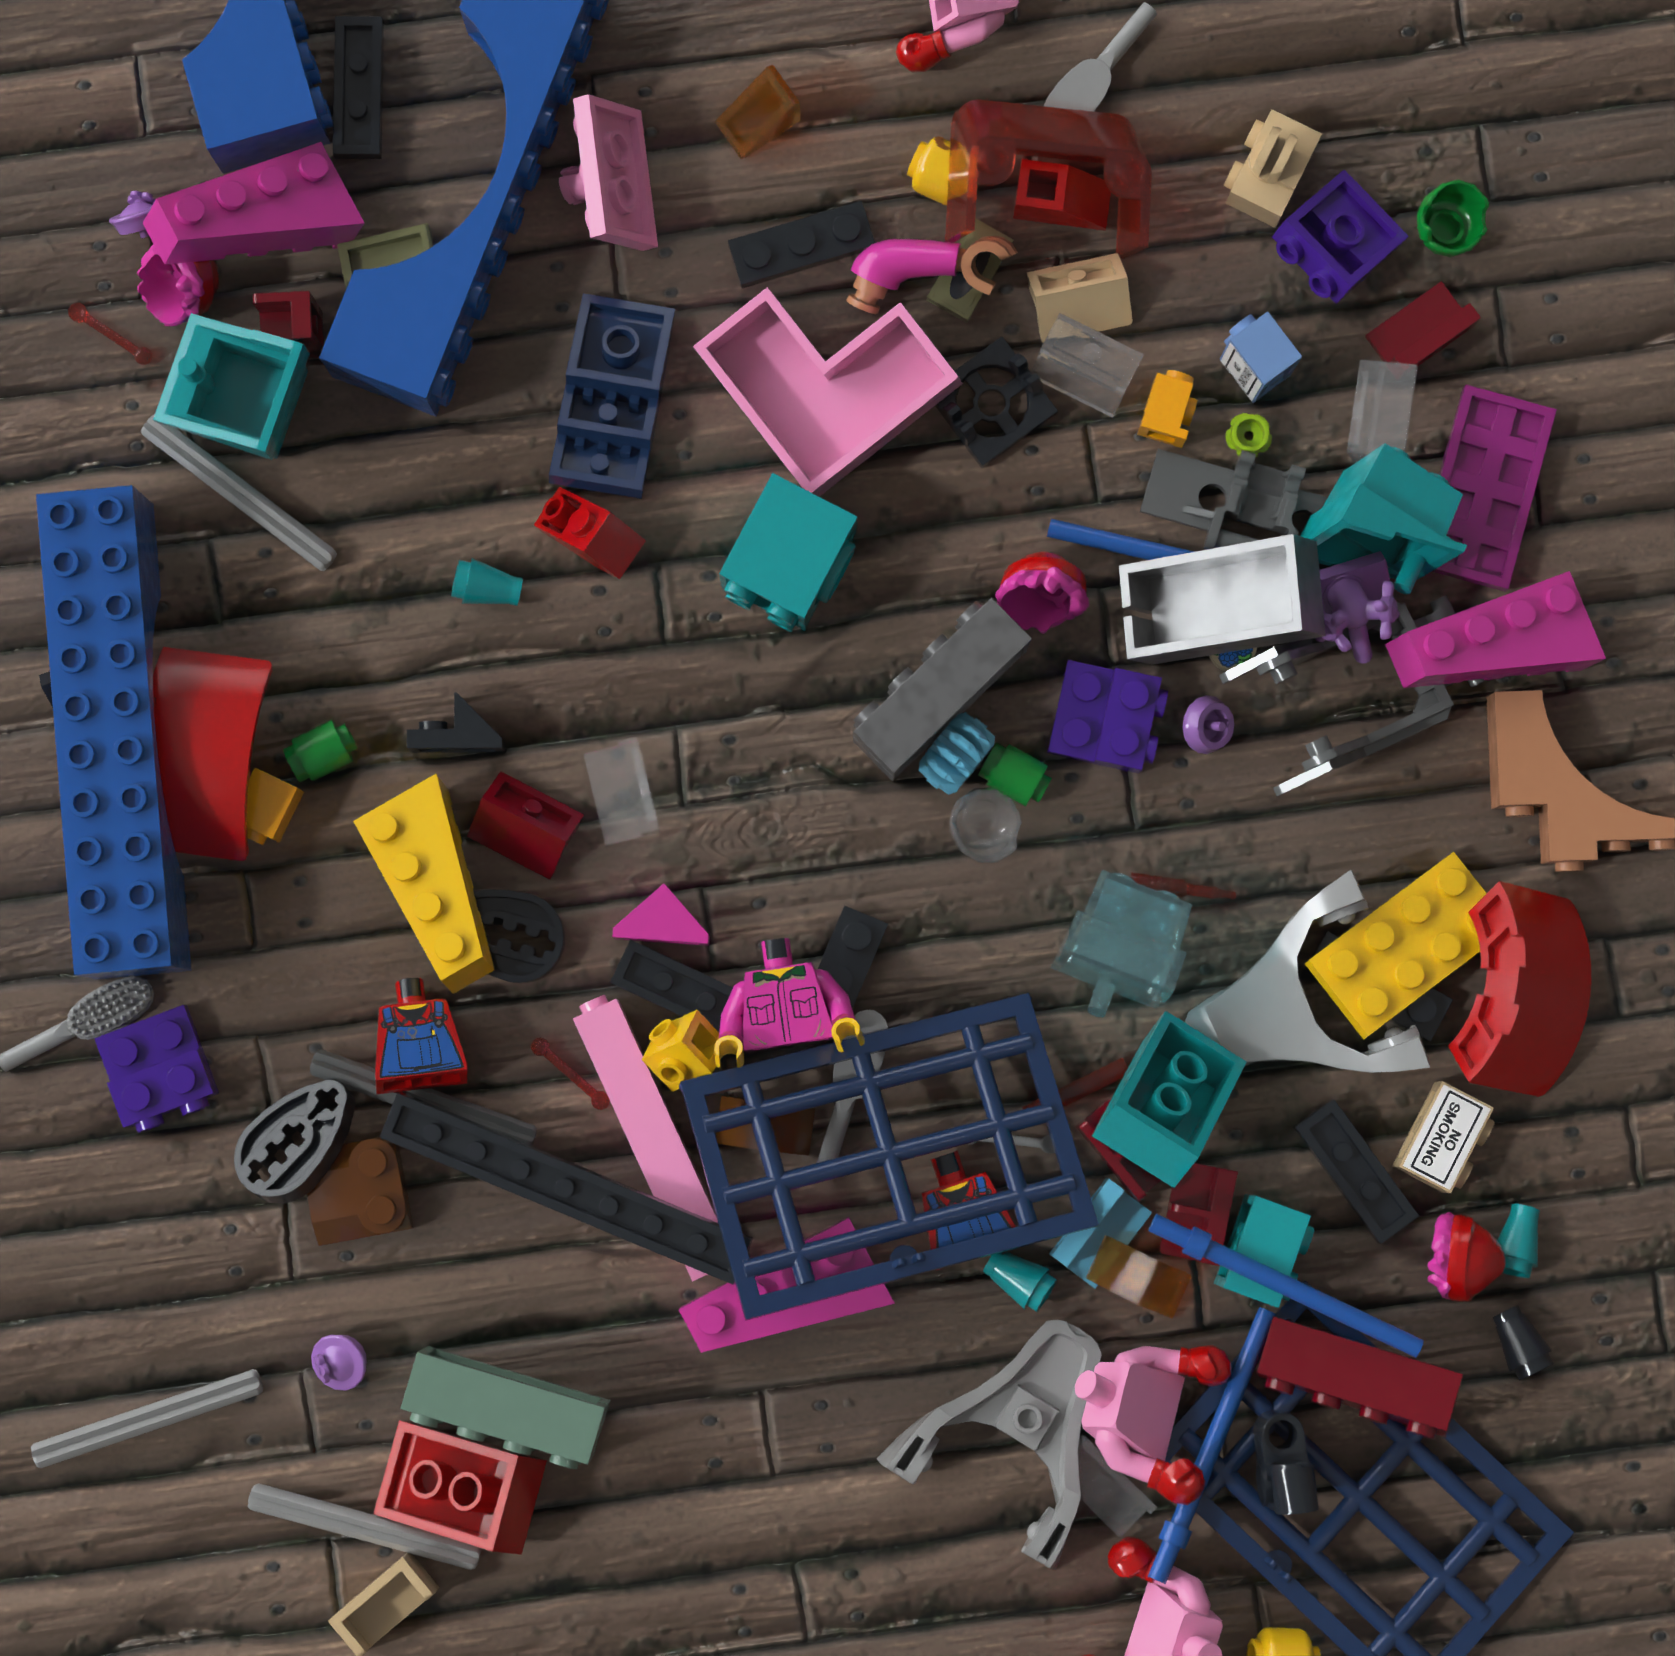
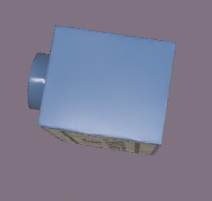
M1267 311L1257 320L1250 314L1229 330L1231 335L1224 340L1226 347L1220 357V361L1252 403H1255L1291 376L1302 355Z

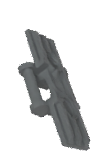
M1158 449L1140 512L1206 531L1207 536L1204 549H1213L1214 547L1219 548L1258 540L1220 529L1223 517L1277 532L1282 536L1298 535L1299 531L1295 529L1292 523V515L1304 512L1311 516L1323 507L1328 497L1299 489L1306 468L1293 464L1286 472L1255 463L1256 454L1248 451H1241L1235 469L1231 470ZM1214 486L1219 488L1225 496L1224 506L1216 508L1215 511L1205 510L1199 503V493L1205 487Z

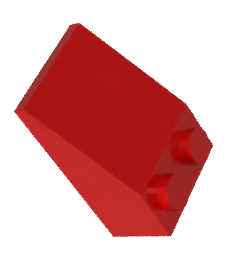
M399 1420L374 1515L492 1552L522 1555L547 1460L531 1455L519 1454L500 1446Z

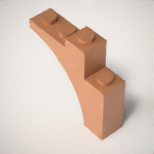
M1542 690L1500 691L1486 697L1491 809H1505V817L1534 816V808L1539 809L1541 864H1555V872L1558 873L1584 871V863L1598 860L1597 844H1601L1602 852L1631 851L1630 843L1649 842V851L1675 850V818L1652 815L1622 804L1599 790L1576 769L1563 752L1547 718Z

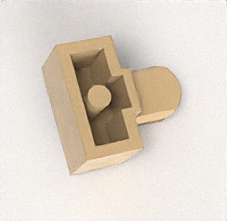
M1272 109L1265 123L1256 119L1244 143L1245 146L1251 148V151L1244 164L1237 160L1235 161L1223 185L1231 189L1225 204L1276 228L1322 133Z

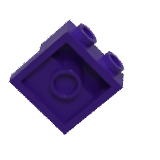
M1345 170L1341 171L1291 214L1272 236L1277 242L1276 250L1280 258L1288 264L1297 263L1309 276V285L1312 291L1321 298L1330 297L1335 304L1340 302L1366 279L1372 270L1409 237Z
M1068 660L1047 753L1139 774L1144 763L1153 764L1157 749L1158 736L1150 735L1153 717L1162 718L1166 707L1168 690L1160 689L1162 678L1120 668L1112 670Z
M187 1005L178 1006L94 1038L110 1082H107L123 1128L135 1126L138 1133L165 1124L162 1115L178 1109L181 1110L182 1116L198 1112L210 1107L207 1098L219 1094Z

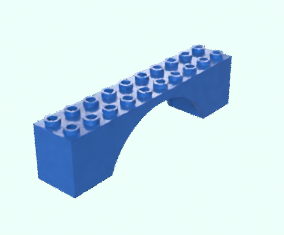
M229 0L210 33L193 51L182 59L207 150L223 174L246 168L322 142L323 145L330 144L326 129L333 127V119L320 86L314 87L315 84L322 83L321 76L307 41L302 42V40L309 39V34L296 0Z
M609 0L461 1L459 9L468 36L484 51L494 65L503 83L505 92L506 130L496 172L476 208L460 226L432 248L396 264L353 271L319 356L331 377L435 417L440 406L447 407L456 388V381L451 378L457 363L464 364L468 359L474 340L473 337L469 336L474 320L481 321L488 309L491 295L486 293L492 276L498 278L503 271L508 251L503 250L509 233L516 234L520 228L525 208L520 207L526 190L532 192L538 183L542 170V165L537 164L543 147L550 149L555 140L559 127V122L554 121L560 104L567 106L572 97L576 84V79L571 78L577 61L584 63L587 59L593 37L588 35L594 19L600 21L603 18Z
M133 485L36 494L74 975L98 980L192 971L184 875L175 852L165 807L155 729L153 636L156 611L161 598L154 504Z

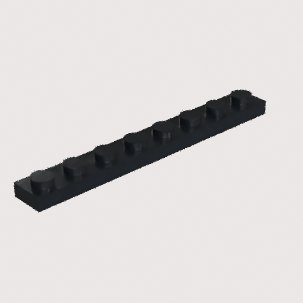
M399 1092L396 1094L380 1138L727 1283L735 1284L718 1223L406 1093ZM743 1234L747 1251H749L754 1238Z

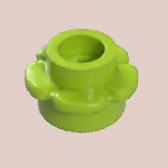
M1242 413L1231 420V428L1226 431L1225 438L1228 447L1232 450L1235 449L1238 456L1242 450L1255 453V457H1257L1258 453H1264L1268 450L1272 442V435L1269 433L1270 425L1264 417L1258 414ZM1246 432H1251L1253 434V439L1247 440L1244 437V434Z

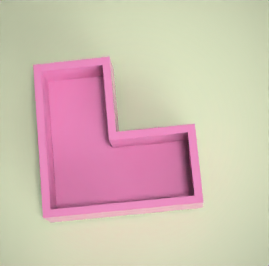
M768 287L693 346L801 487L819 497L963 384L901 302L827 361L823 359Z

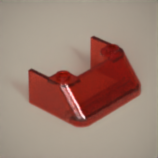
M987 100L969 101L954 113L951 121L945 242L955 243L975 231L977 185L995 186L1004 182L1014 171L1016 155L1104 163L1105 184L1113 195L1119 197L1116 253H1118L1120 258L1125 259L1148 247L1152 171L1135 129L1127 118L1113 113Z

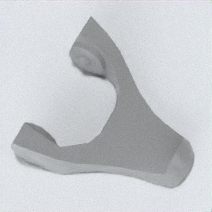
M1352 870L1325 887L1303 905L1290 918L1267 952L1242 977L1190 1010L1185 1020L1186 1024L1247 1061L1245 1066L1258 1062L1283 1060L1312 1062L1368 1073L1430 1068V1060L1415 1025L1403 1031L1397 1027L1388 1029L1384 1034V1038L1367 1045L1369 1051L1360 1053L1330 1039L1317 1024L1298 977L1297 956L1311 924L1318 922L1321 927L1336 920L1341 924H1348L1355 919V913L1369 909L1358 880Z
M1046 1321L1028 1340L1018 1355L998 1374L978 1388L943 1404L919 1418L876 1459L881 1465L910 1484H915L920 1473L928 1471L932 1466L933 1459L931 1455L940 1440L935 1436L939 1428L970 1421L992 1425L1032 1449L1048 1467L1056 1507L1054 1509L1049 1506L1038 1522H1033L1028 1527V1538L1021 1551L1046 1567L1056 1570L1081 1498L1078 1447L1086 1401L1076 1395L1075 1384L1083 1372L1088 1370L1094 1372L1095 1366L1100 1362L1102 1354L1098 1344L1091 1336L1067 1321Z

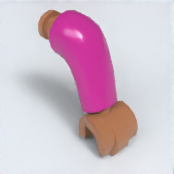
M995 235L981 237L972 243L968 249L961 248V243L918 239H887L871 244L853 262L851 271L857 274L853 287L857 290L855 294H849L846 301L858 309L876 315L880 310V306L876 303L878 299L885 298L888 289L898 290L900 283L910 278L956 276L957 272H962L967 283L973 288L990 295L997 282L982 276L978 272L975 262L977 255L980 252L988 251L997 255L1000 260H1004L1018 252L1010 241Z

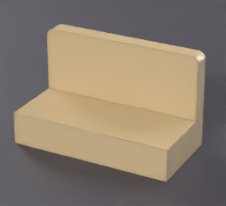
M1118 253L1027 272L1028 287L1036 307L1039 334L1043 343L1128 326L1133 322L1128 277Z

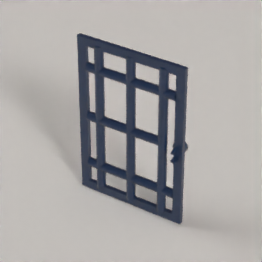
M1029 993L863 1035L865 1043L862 1046L859 1045L857 1037L842 1040L841 1044L844 1052H839L834 1042L751 1063L741 1068L736 1067L680 1082L679 1089L683 1093L745 1321L1087 1230L1099 1225L1033 1009L1032 997ZM1015 1018L1020 1035L984 1043L980 1026ZM962 1032L966 1049L875 1072L870 1054ZM1025 1053L1041 1105L1006 1114L990 1062ZM852 1059L857 1077L767 1100L764 1099L760 1085L761 1082ZM972 1067L987 1119L900 1142L895 1141L881 1090ZM738 1088L742 1089L746 1105L709 1114L705 1100L706 1096ZM860 1095L863 1096L877 1148L789 1171L784 1170L771 1118ZM1047 1123L1062 1176L1027 1185L1011 1132ZM752 1124L766 1177L729 1186L715 1133ZM993 1137L1008 1190L917 1214L901 1161ZM883 1166L898 1219L805 1244L790 1190ZM1068 1194L1073 1212L1041 1221L1037 1220L1033 1203ZM771 1195L786 1249L749 1258L735 1205ZM1015 1210L1019 1224L1018 1227L917 1253L911 1246L901 1245L892 1251L887 1262L815 1280L811 1262L1002 1211ZM792 1268L797 1286L763 1295L759 1294L755 1277Z
M1302 1281V1283L1311 1286L1307 1281ZM1292 1299L1286 1301L1275 1313L1277 1318L1294 1323L1307 1309L1333 1335L1377 1348L1360 1331ZM1262 1350V1352H1261V1354H1260V1357H1259V1359H1258V1362L1261 1360V1356H1262L1263 1350ZM1239 1354L1231 1361V1374ZM1229 1379L1225 1384L1209 1386L1174 1424L1165 1462L1172 1463L1170 1460L1182 1447L1195 1459L1197 1458L1204 1440L1195 1432L1217 1409ZM1249 1382L1242 1401L1257 1416L1269 1410H1281L1290 1414L1308 1392L1295 1388L1293 1395L1281 1393L1272 1403ZM1453 1418L1451 1419L1447 1437L1443 1438L1503 1493L1492 1507L1421 1442L1424 1437L1406 1431V1427L1402 1423L1388 1419L1387 1425L1372 1421L1393 1443L1358 1483L1305 1434L1308 1460L1314 1464V1469L1344 1496L1341 1502L1309 1538L1301 1533L1285 1516L1275 1514V1511L1266 1506L1263 1507L1258 1491L1238 1473V1470L1255 1453L1254 1424L1224 1458L1220 1455L1218 1456L1196 1513L1347 1656H1387L1394 1647L1404 1656H1432L1408 1631L1443 1591L1463 1608L1471 1618L1437 1656H1466L1564 1543L1572 1538L1574 1533ZM1284 1420L1275 1422L1269 1430V1436L1274 1431L1286 1442L1289 1437L1288 1424ZM1407 1456L1478 1521L1443 1562L1437 1559L1372 1497ZM1224 1486L1380 1633L1368 1647L1289 1574L1292 1569V1561L1287 1553L1277 1549L1266 1552L1212 1501ZM1517 1507L1545 1532L1534 1546L1528 1543L1506 1522ZM1358 1511L1429 1576L1426 1582L1394 1618L1388 1615L1322 1552ZM1494 1536L1520 1562L1486 1601L1483 1602L1457 1575L1486 1542Z

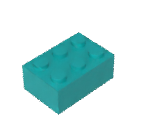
M1165 1010L1141 1042L1092 1137L1175 1188L1199 1158L1247 1061Z

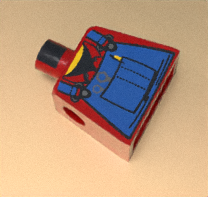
M406 978L397 981L395 987L398 1004L379 1007L375 1066L376 1094L467 1084V1062L447 1000H426L424 980L421 978Z
M957 1150L930 1159L939 1187L921 1192L923 1209L926 1212L997 1193L985 1171L966 1177ZM1006 1210L927 1231L929 1247L932 1250L1011 1229L1016 1226Z

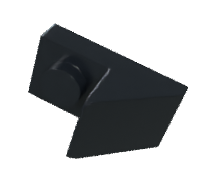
M457 692L454 693V729H447V722L421 721L419 722V729H407V749L411 753L506 752V742Z

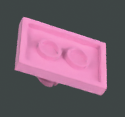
M590 94L574 98L575 117L573 126L578 137L581 163L579 166L564 168L560 172L562 177H559V186L564 199L569 204L574 205L586 201L585 221L590 231V238L640 251L658 247L641 110Z

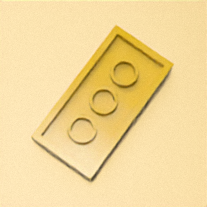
M1452 852L1309 959L1305 965L1364 1040L1480 952L1477 932L1468 912L1487 893L1455 852Z

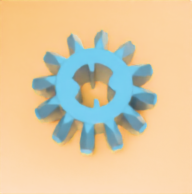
M966 712L958 714L919 762V772L936 789L939 788L948 795L955 793L993 748L995 736L979 719H974Z

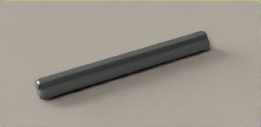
M323 1049L317 1050L311 1061L310 1073L315 1077L338 1081L346 1088L393 1104L396 1094L399 1093L376 1094L375 1068ZM432 1088L402 1091L533 1146L537 1135L535 1125Z

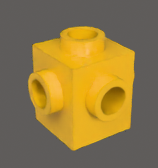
M698 1010L673 1021L666 1019L651 1031L649 1035L650 1043L641 1060L671 1092L679 1089L681 1081L714 1072L716 1068L714 1045L719 1039V1032Z

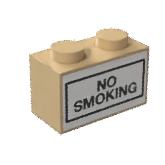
M1443 1081L1434 1082L1392 1167L1442 1193H1451L1454 1186L1461 1189L1473 1167V1163L1467 1160L1475 1145L1483 1146L1492 1131L1494 1121L1489 1119L1494 1108Z

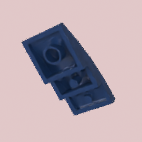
M583 293L566 370V385L549 471L550 484L642 499L675 317L674 308Z

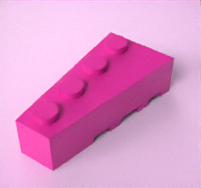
M322 142L156 198L143 222L165 265L224 259L226 255L248 253V257L266 255L268 251L292 249L294 253L311 251L313 247L329 245L336 249L338 248L337 244L353 241L365 224Z
M1570 571L1410 630L1385 644L1403 688L1460 683L1476 679L1493 680L1517 675H1543L1548 672L1582 671L1606 659Z
M848 1216L804 1241L806 1244L855 1231L856 1229ZM866 1248L811 1262L815 1280L874 1265ZM792 1268L755 1277L760 1295L797 1286ZM726 1282L681 1306L679 1312L702 1353L895 1303L886 1285L881 1284L745 1321L736 1285Z

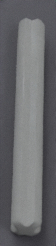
M154 415L147 420L141 429V433L145 438L320 571H325L333 563L337 556L334 548L175 427L154 422Z
M252 1369L36 1442L31 1446L33 1460L38 1468H44L257 1396L263 1392L261 1377L257 1370Z
M260 1483L253 1486L248 1499V1508L256 1512L469 1570L476 1568L482 1548L374 1514Z

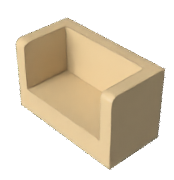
M406 1553L336 1612L328 1622L356 1656H362L424 1601L431 1598L440 1587L413 1554Z

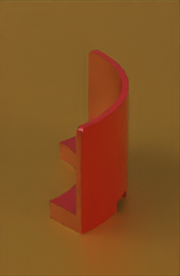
M170 647L162 648L153 672L154 715L163 795L175 852L236 861H245L249 854L247 837L249 773L260 709L273 671L272 663L268 660Z
M1499 881L1468 912L1474 923L1479 940L1481 968L1487 970L1484 994H1477L1468 1019L1448 1047L1469 1083L1540 1097L1547 1093L1563 1073L1582 1035L1590 1003L1592 984L1589 944L1580 915L1571 900Z

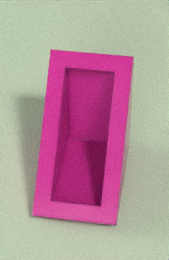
M665 884L661 885L615 925L612 934L615 940L631 939L633 941L709 946L710 944L709 934Z

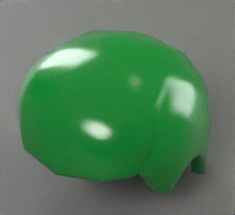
M1459 179L1440 184L1425 196L1418 208L1417 229L1419 238L1423 240L1424 245L1434 254L1452 258L1469 253L1488 230L1486 227V211L1489 207L1487 198L1475 184Z

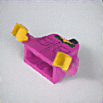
M779 938L761 942L765 969L745 972L744 980L733 986L721 1013L719 1039L714 1045V1054L717 1067H721V1058L724 1055L734 1054L736 1055L737 1068H741L744 1064L743 1048L744 1051L749 1052L834 1039L838 1051L844 1052L841 1043L845 1037L856 1036L860 1046L864 1045L865 1039L855 1019L849 995L828 971L815 969L812 962L793 965L790 939Z

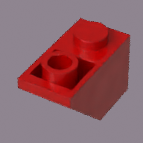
M1022 159L1013 219L1106 231L1112 183L1070 165Z
M559 487L553 497L545 503L542 513L534 523V526L593 566L618 579H621L646 542L644 538L610 511L562 487Z

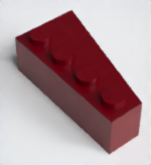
M1274 1316L1257 1370L1259 1377L1267 1379L1264 1387L1293 1395L1296 1388L1313 1394L1311 1401L1316 1404L1340 1410L1341 1404L1360 1409L1358 1416L1385 1425H1387L1388 1419L1407 1425L1406 1431L1429 1439H1435V1435L1447 1437L1463 1378L1461 1373Z

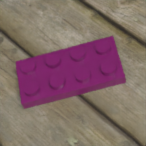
M1467 384L1462 388L1439 475L1443 476L1451 487L1463 494L1446 536L1456 542L1466 544L1467 547L1464 553L1432 572L1504 592L1509 589L1557 409Z

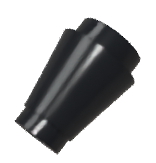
M1518 1305L1493 1317L1509 1372L1514 1370L1519 1381L1554 1364L1549 1355L1552 1349L1525 1314H1522Z

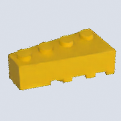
M434 774L353 822L439 979L454 994L495 969L481 915L477 908L471 875L467 869L462 850L461 836L451 807L450 793L439 776Z

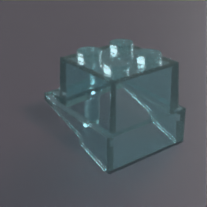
M1102 870L1083 911L1077 910L1050 968L1095 985L1087 1010L1095 1017L1102 1018L1106 1016L1113 993L1157 1009L1174 992L1187 952L1180 950L1192 904L1180 900L1178 896L1171 892L1157 891L1138 884L1125 874L1110 873Z

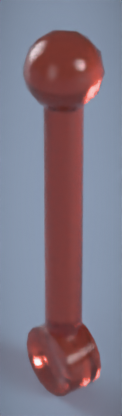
M74 303L69 307L68 314L74 322H85L133 354L138 364L146 365L151 362L153 355L149 348L136 346L89 315L88 309L83 304Z
M539 1037L533 1040L531 1043L532 1052L537 1056H544L592 1098L591 1102L594 1108L603 1110L609 1106L610 1100L607 1093L593 1088L550 1050L549 1042L545 1038Z

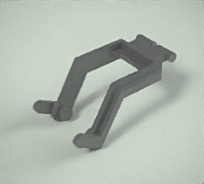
M1447 595L1430 603L1433 613L1414 621L1405 603L1397 602L1400 615L1399 618L1391 623V640L1410 630L1456 614ZM1369 620L1366 624L1368 632L1375 631L1380 633L1381 620ZM1348 627L1342 630V634L1350 641ZM1315 638L1279 645L1220 674L1219 677L1222 683L1226 684L1257 669L1260 676L1270 673L1277 685L1297 675L1294 665L1301 664L1337 647L1335 641L1325 640L1324 642H1318ZM1484 679L1467 680L1470 688L1486 681ZM1455 683L1414 687L1418 694V699L1413 713L1366 736L1332 747L1326 735L1305 745L1311 757L1302 762L1305 772L1274 787L1273 790L1276 797L1448 719L1451 707L1454 705L1446 688Z

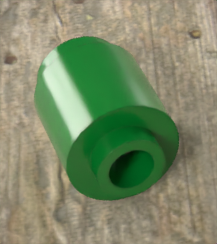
M331 719L291 739L292 745L284 748L283 752L294 775L301 783L309 778L315 781L353 762L354 760L350 752L358 748L346 724L344 723L337 727Z
M997 742L978 774L980 777L988 780L987 786L1025 807L1030 799L1039 803L1052 780L1051 777L1044 774L1048 767L1047 764L1011 744H1008L1006 748Z

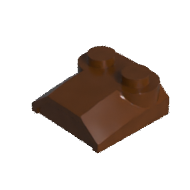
M380 1137L343 1144L330 1169L315 1188L307 1194L311 1221L319 1246L414 1228L399 1145Z

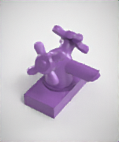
M1381 551L1319 570L1326 636L1315 639L1318 642H1324L1325 640L1335 641L1342 652H1347L1352 648L1355 660L1362 664L1372 659L1367 622L1369 620H1381L1380 637L1381 639H1389L1392 635L1391 623L1399 618L1400 615L1397 602L1393 598L1394 584L1390 581L1386 559ZM1348 627L1350 641L1342 634V630Z

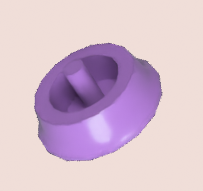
M131 191L127 200L130 205L121 214L110 218L109 223L116 228L120 235L139 232L140 237L145 238L149 234L143 222L155 199L150 193Z
M1205 695L1197 698L1189 705L1184 715L1183 733L1190 748L1197 753L1209 754L1224 747L1230 741L1234 730V718L1230 709L1217 697Z
M331 1334L322 1337L314 1345L311 1354L312 1367L317 1377L325 1385L335 1390L347 1391L355 1388L363 1380L366 1372L367 1358L363 1346L356 1339L348 1335Z

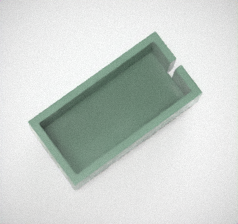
M427 1346L416 1354L400 1409L411 1412L409 1420L415 1423L437 1428L439 1423L443 1424V1422L458 1426L456 1434L462 1437L484 1442L485 1437L493 1436L505 1440L503 1448L509 1451L531 1455L535 1449L551 1454L550 1462L566 1468L578 1469V1465H581V1463L588 1465L595 1455L611 1400Z

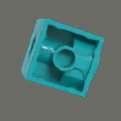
M772 473L719 573L721 587L727 593L725 598L747 610H750L753 604L766 610V613L769 615L767 620L784 630L792 632L796 626L805 631L820 601L827 603L834 594L853 557L856 545L852 543V540L857 533L858 517Z

